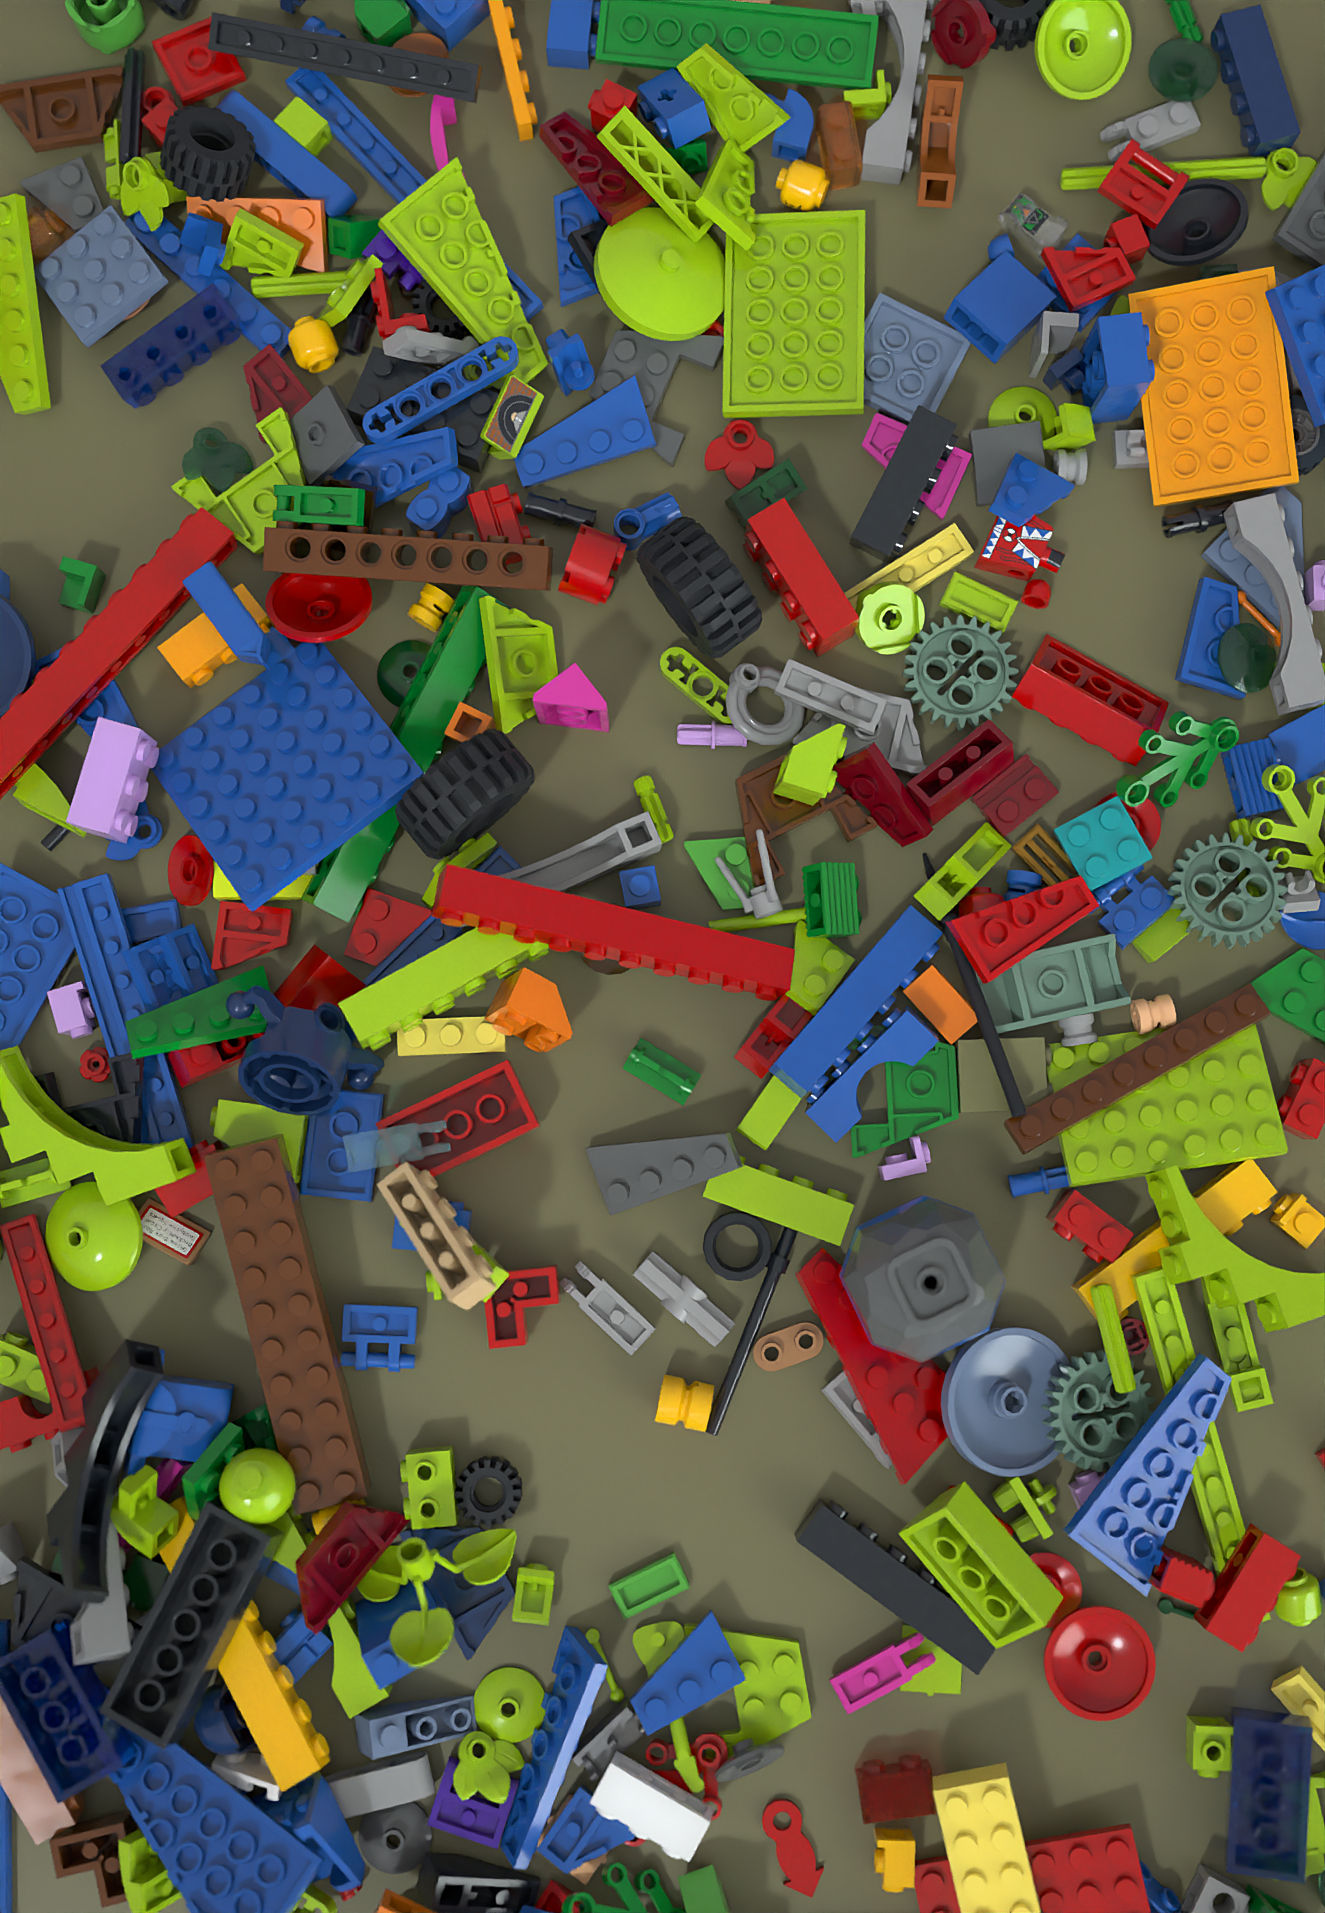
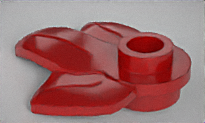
M738 419L726 426L722 437L710 442L706 450L704 465L706 471L724 469L729 482L735 488L741 490L752 481L756 467L760 469L773 468L774 452L767 441L758 437L757 430L752 423L747 420ZM743 434L747 440L743 443H737L734 440V436Z

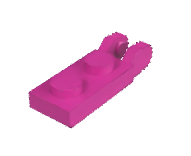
M917 1631L900 1640L897 1644L893 1642L830 1677L829 1681L847 1714L858 1710L912 1680L913 1675L936 1662L933 1652L922 1654L908 1665L905 1664L901 1654L916 1648L924 1641L925 1638L921 1633Z

